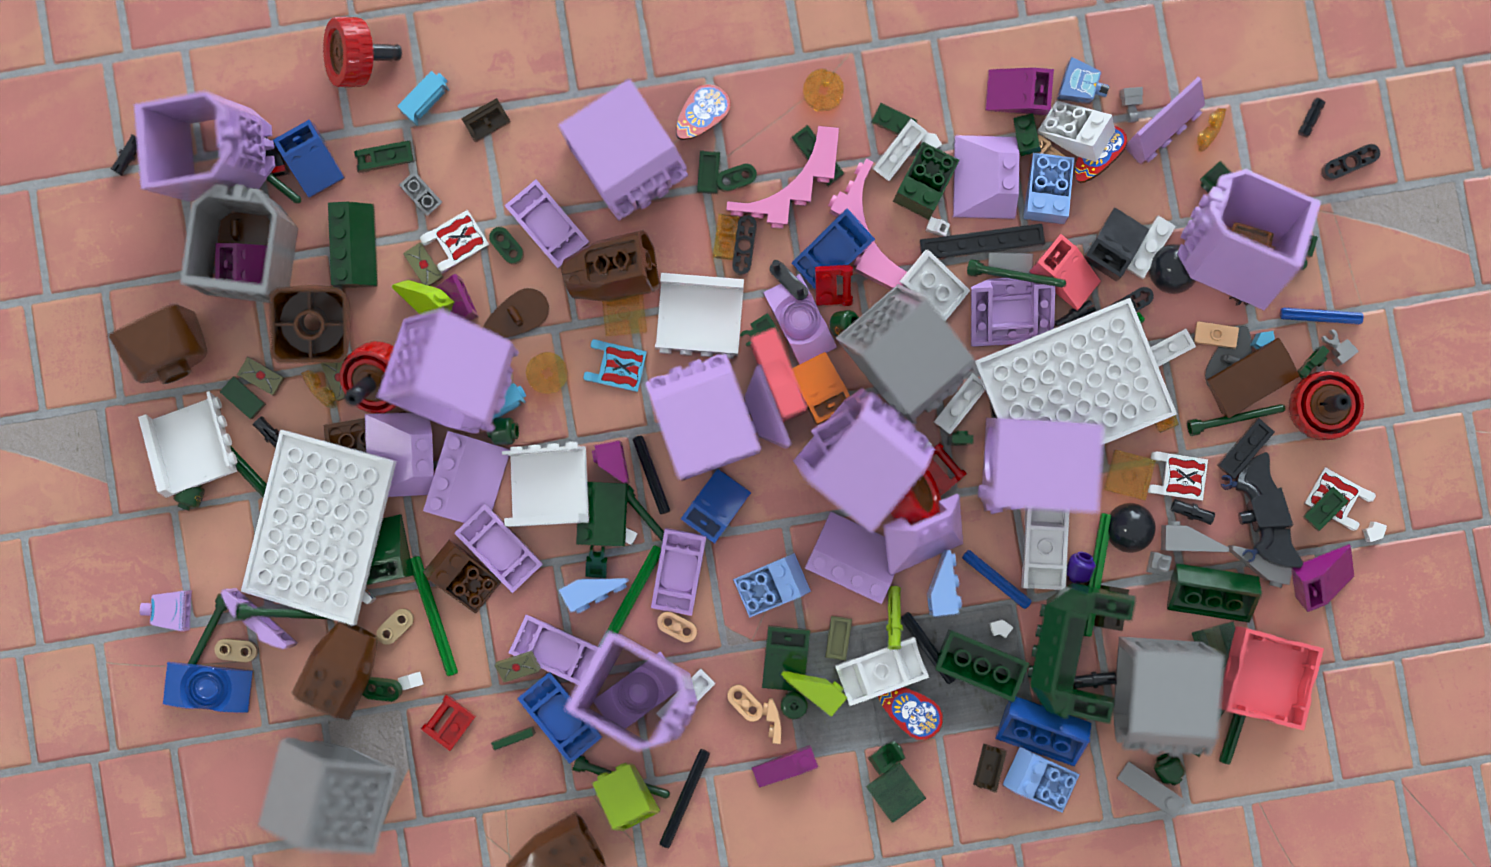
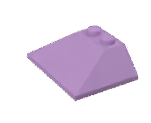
M955 135L954 157L960 161L954 171L953 218L1015 219L1019 196V148L1017 137Z
M991 278L971 287V347L1017 344L1054 329L1055 286L1010 278Z
M760 364L756 367L744 396L746 401L744 405L747 413H750L753 421H751L754 433H758L760 438L787 449L791 443Z
M412 412L365 414L366 453L397 461L388 497L428 495L434 476L430 420Z
M958 494L939 501L940 514L918 524L910 526L903 518H899L884 525L890 575L943 553L944 550H950L963 544L960 497Z

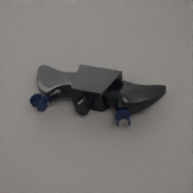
M1265 452L1250 460L1239 473L1237 481H1233L1229 475H1223L1222 480L1230 481L1227 485L1221 484L1224 490H1230L1232 487H1235V490L1244 492L1250 500L1247 503L1248 511L1238 513L1240 524L1252 523L1254 531L1260 532V540L1253 546L1254 549L1245 550L1242 557L1246 553H1252L1253 558L1248 563L1253 562L1255 555L1258 554L1266 561L1287 568L1302 567L1303 561L1291 541L1290 528L1293 526V522L1282 487H1276L1270 474L1269 454Z

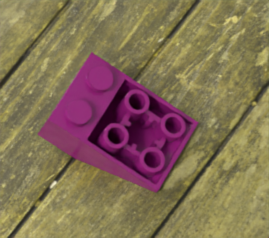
M1034 67L989 69L985 111L1019 114L1033 113L1034 115L1047 116L1051 110L1054 69Z
M216 243L215 279L262 285L268 245Z
M1350 544L1305 561L1300 568H1291L1295 597L1307 612L1327 605L1354 577Z

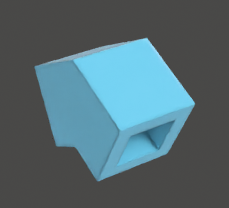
M1274 331L1256 334L1251 346L1258 350L1275 340Z

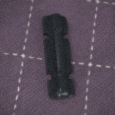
M1320 98L1314 99L1311 109H1309L1303 125L1298 131L1301 136H1310L1312 128L1315 126L1321 110L1326 104L1324 100Z

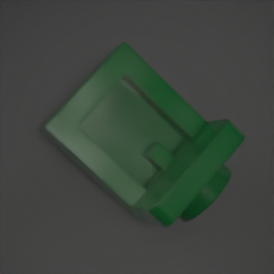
M1220 160L1201 177L1202 183L1200 185L1209 193L1213 187L1217 186L1221 176L1231 174L1232 172Z
M895 741L885 743L867 758L877 773L881 775L906 757L901 746Z

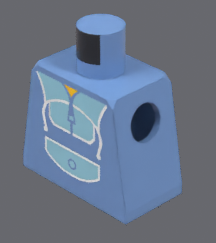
M1071 57L1067 64L1057 99L1089 104L1095 94L1106 97L1110 85L1099 82L1101 71Z

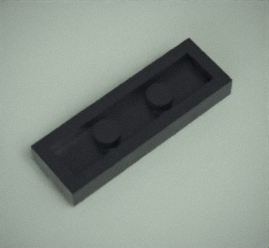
M1260 418L1256 419L1217 466L1232 479H1235L1275 431Z

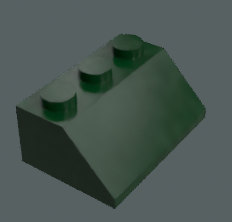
M587 482L589 522L577 523L576 545L625 546L628 484Z

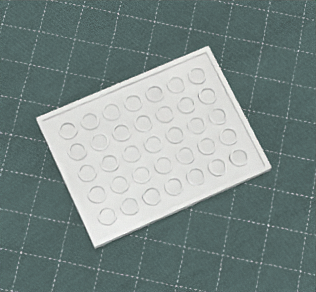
M1131 298L975 361L977 371L998 419L1103 425V445L1177 415Z
M280 430L241 592L346 624L356 625L397 461L287 430Z

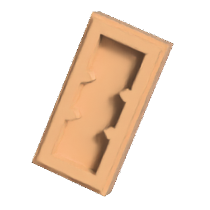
M1197 321L1193 342L1235 349L1239 327Z

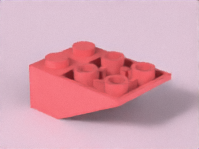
M1062 234L1055 239L1029 271L1036 275L1064 279L1066 286L1063 288L1055 286V293L1077 311L1101 282L1079 249Z

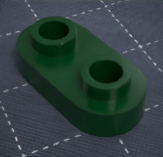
M745 163L724 170L717 176L716 185L723 192H729L750 185L756 179V169L751 164ZM742 172H747L749 178H743ZM727 178L730 184L725 185L723 179Z
M503 227L492 229L489 234V240L505 261L510 264L521 262L524 257V251L507 229ZM499 235L504 236V240L501 242L497 241ZM512 251H517L516 257H510Z
M370 677L362 695L370 700L393 702L402 695L403 689L397 680Z

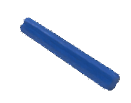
M1282 308L1280 310V318L1286 320L1361 324L1364 318L1363 313L1299 308Z
M970 550L963 554L962 559L1018 605L1023 609L1029 607L1032 602L1031 599Z

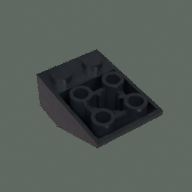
M1114 207L1085 252L1084 258L1091 266L1117 281L1123 276L1150 229Z

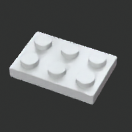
M925 250L899 281L906 288L927 297L945 321L970 292V289L929 250Z

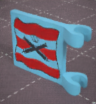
M593 339L591 341V348L603 350L604 355L599 374L585 372L584 380L638 392L647 351Z

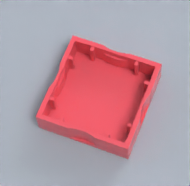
M774 328L751 337V349L757 364L762 366L782 422L805 414L806 404L776 329Z
M1236 626L1221 686L1220 709L1304 731L1311 704L1312 688L1318 675L1324 648Z

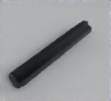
M642 435L634 437L633 443L658 511L662 515L668 513L670 508L644 437Z
M905 613L901 616L902 622L936 667L939 652L911 613ZM938 671L947 684H951L957 679Z

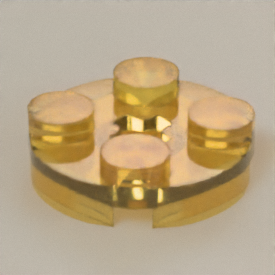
M818 69L810 73L806 78L803 96L806 103L815 111L832 110L839 105L843 98L844 84L837 73L827 71V69ZM823 85L824 88H829L826 95L819 94V86Z
M540 353L529 361L526 368V377L531 387L537 392L543 394L556 393L567 381V365L561 357L554 353ZM547 367L551 368L552 376L544 379V375L541 374L542 370H546Z

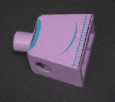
M192 591L152 595L151 603H141L140 615L150 616L151 625L177 631L190 630Z

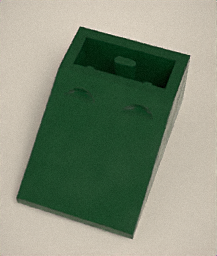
M923 142L893 202L929 220L960 160Z
M402 514L382 519L366 585L414 576Z
M768 625L762 688L800 692L781 674L785 671L806 675L810 629Z

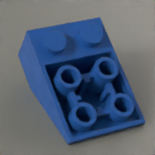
M310 120L273 139L283 159L308 198L345 178L317 127Z
M717 469L681 517V520L703 536H706L713 543H716L751 492Z

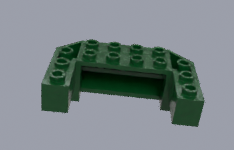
M1071 583L1049 597L1046 605H1041L1039 616L1043 617L1042 625H1037L1035 637H1039L1038 645H1033L1031 657L1035 658L1034 665L1029 666L1027 677L1031 678L1030 687L1046 711L1068 719V715L1103 723H1111L1115 698L1073 689L1089 613L1132 621L1136 602L1135 596Z

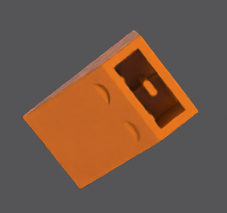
M826 352L792 368L804 402L816 426L827 421L842 402L850 397Z

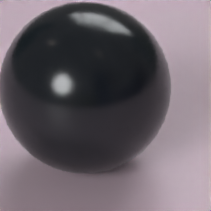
M1179 244L1167 245L1158 250L1152 259L1149 269V275L1153 284L1161 291L1170 294L1184 292L1196 282V280L1189 276L1177 255L1180 247Z
M1125 503L1112 510L1108 532L1109 541L1115 548L1123 552L1135 553L1150 545L1155 536L1156 524L1152 514L1145 507L1135 503Z

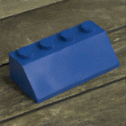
M1016 697L1014 702L1009 701L1006 705L995 739L1075 767L1090 742L1092 723L1068 715V719L1062 718L1046 711L1044 706Z

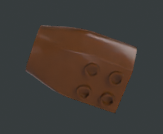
M644 230L595 242L563 260L562 275L566 288L574 299L609 302L655 292L660 287L655 248Z
M338 621L311 652L292 691L295 699L334 718L350 720L370 680L378 637L362 627Z
M574 812L532 837L506 864V867H606V863L585 821L579 814Z

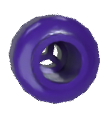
M1078 552L1070 556L1066 571L1070 581L1076 584L1090 581L1096 567L1093 557L1086 552Z

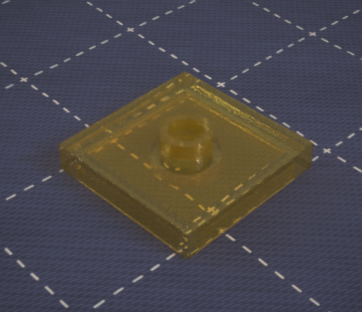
M643 295L616 301H602L606 337L647 333Z
M1115 449L1104 490L1145 501L1156 460Z

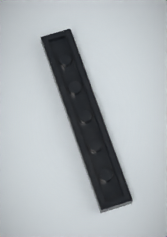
M1041 223L921 239L919 242L921 255L925 250H929L937 259L1044 245L1045 238L1043 224Z

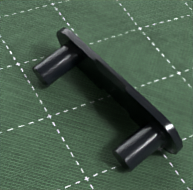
M774 260L770 265V273L797 300L806 299L809 294L807 287L782 262Z

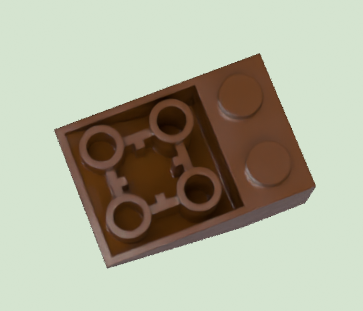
M450 539L423 571L429 581L475 614L501 583L492 572Z

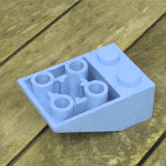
M1033 153L1023 219L1064 224L1066 222L1070 209L1074 167L1073 157Z
M944 550L941 554L927 592L929 615L931 616L958 614L959 608H962L961 597L956 594V587H959L958 575H955L953 566H956L955 554L951 553V550Z
M795 553L733 579L749 618L811 592Z
M579 579L561 588L559 591L570 612L576 610L578 614L588 609L590 602L595 601L599 603L608 598V592L613 590L614 593H617L626 588V583L629 582V579Z
M1019 747L1002 785L1019 795L1063 813L1080 774Z

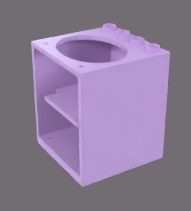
M986 418L982 485H979L978 498H981V502L996 507L1098 512L1103 425Z

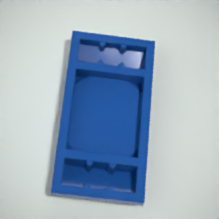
M847 208L791 263L815 289V267L850 265L874 242L875 238Z
M167 662L163 704L181 708L248 713L253 670Z
M551 672L517 698L569 764L602 738V735L594 725L565 709L571 696Z

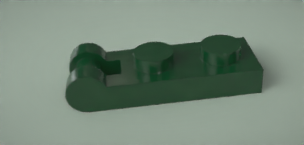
M410 140L354 151L355 158L358 161V165H356L358 173L414 162ZM370 156L371 162L366 163L365 157Z

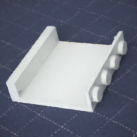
M661 273L655 349H659V353L672 354V351H680V355L691 356L692 352L701 353L700 356L713 357V354H726L728 359H734V355L738 356L744 279Z
M210 391L206 392L207 400L152 419L146 414L138 417L157 492L166 498L185 489L197 487L237 472L235 466L237 458L230 448L232 440L225 429L227 422L220 411L222 404L218 396L215 397Z
M566 442L564 447H559V444H547V448H541V445H529L526 450H522V447L518 446L510 447V451H502V455L511 457L513 518H504V527L589 522L585 446H578V442Z

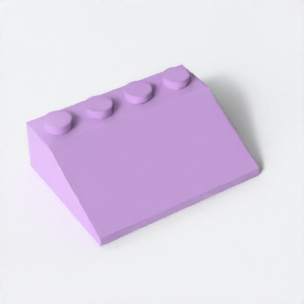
M1199 76L1128 142L1125 149L1140 165L1145 160L1149 163L1158 155L1155 151L1160 146L1164 149L1173 140L1170 137L1175 132L1179 135L1188 127L1185 123L1189 119L1194 121L1202 114L1200 109L1205 106L1202 81Z
M448 431L423 511L462 523L471 518L484 504L493 511L509 459L508 455H502V451H510V449Z
M830 512L805 569L882 604L895 575L889 574L885 537L874 531L871 533L865 527Z

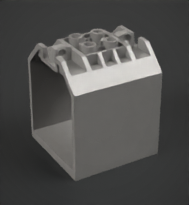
M216 184L192 202L180 284L205 295L270 303V294L273 290L290 286L298 228L281 205H278L269 198V195L264 194V191L249 188L247 191L245 186L236 184L235 187L230 186V189H228V186ZM231 212L272 217L262 285L212 279L215 245L218 239L220 220Z
M900 284L895 286L836 337V340L878 393L900 416L906 417L913 425L917 423L916 418L924 410L929 413L931 410L938 408L947 396L953 395L958 390V387L964 383L962 378L970 370L974 373L978 370L974 358L929 299Z
M1119 637L1116 668L1117 685H1115V704L1113 709L1116 741L1122 743L1123 749H1142L1152 755H1160V752H1169V755L1182 756V753L1201 754L1203 747V752L1206 755H1211L1218 738L1224 656L1203 642Z
M285 738L279 744L258 826L301 850L375 854L396 769L352 748L324 741L314 740V742H308L297 738Z

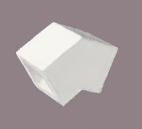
M926 133L921 139V145L925 142L937 149L942 146L936 134Z
M931 217L925 231L938 236H946L950 224L942 219Z
M1370 522L1369 527L1362 530L1366 542L1382 539L1387 526L1378 522Z
M626 528L625 543L633 545L638 533Z
M1002 619L989 623L993 636L1000 634L1006 638L1013 629L1011 625Z
M420 672L398 678V682L403 690L423 685Z

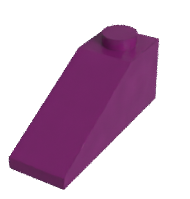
M808 745L754 766L752 770L760 788L816 769L818 764L811 746Z

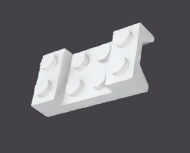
M1025 508V544L1021 588L1062 590L1066 587L1069 511Z
M915 637L901 641V649L890 650L888 647L835 665L850 706L929 678Z

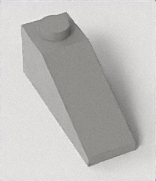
M1168 521V525H1161V550L1229 552V548L1189 526H1181V521Z
M1228 545L1229 552L1263 580L1270 581L1269 585L1282 588V584L1290 585L1291 568L1272 564L1258 554L1255 555L1253 562L1248 563L1253 558V554L1246 553L1242 557L1243 552L1248 549Z
M1129 761L1117 777L1122 783L1173 818L1176 817L1186 800Z

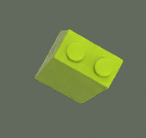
M620 764L615 768L616 771L611 774L608 772L603 773L597 777V781L592 783L613 830L625 831L661 812L635 765Z

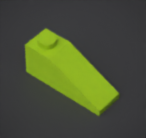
M411 280L393 284L391 287L420 315L440 309L450 313L454 301L441 289Z
M785 671L781 674L790 684L831 717L848 698L842 693L844 688L836 681L831 683L825 678Z

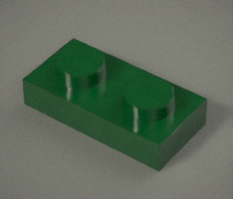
M880 103L871 123L898 135L910 119L916 123L918 120Z
M1030 113L1013 118L1020 155L1025 156L1040 152L1041 147L1034 114Z
M955 431L953 435L948 437V445L969 446L973 444V435H968V431Z
M1331 487L1302 517L1317 531H1320L1349 501L1335 487Z

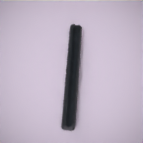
M704 749L699 750L660 840V845L664 848H670L710 756V752Z

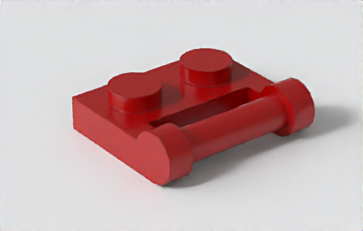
M852 266L815 267L816 306L838 304L851 306L853 304V296L851 295ZM837 275L843 276V294L837 295Z
M939 442L933 447L934 451L928 462L927 469L932 474L941 497L967 473L964 469L961 470L943 449L944 446ZM935 454L955 475L953 478L950 479L933 460L932 457Z
M446 694L442 699V704L428 723H424L421 730L451 751L476 716ZM452 707L454 709L453 713L439 732L435 731L434 727L448 708Z

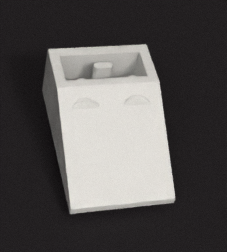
M1057 100L1038 129L1039 134L1078 157L1097 162L1115 132L1112 115Z

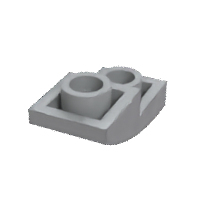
M415 171L399 184L426 216L442 203Z
M990 252L988 266L1030 273L1029 271L1033 267V254Z

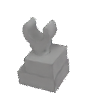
M1143 87L1120 90L1122 106H1128L1127 122L1138 121L1136 105L1143 104Z
M1334 329L1329 331L1332 335V340L1327 339L1326 336L1321 337L1325 344H1329L1334 348L1331 352L1336 358L1332 361L1337 367L1359 352L1348 339L1340 343L1338 334Z
M1150 552L1146 572L1166 576L1167 572H1169L1172 556Z

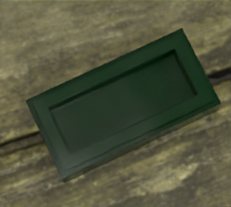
M700 151L697 193L718 194L716 178L719 175L720 152Z
M234 376L220 391L249 419H253L266 405Z
M532 726L494 740L491 743L493 750L533 737L536 732Z

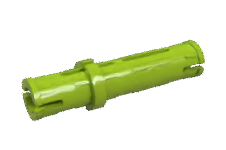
M890 586L888 589V624L886 625V631H888V649L890 650L901 649L903 625L901 624V587Z

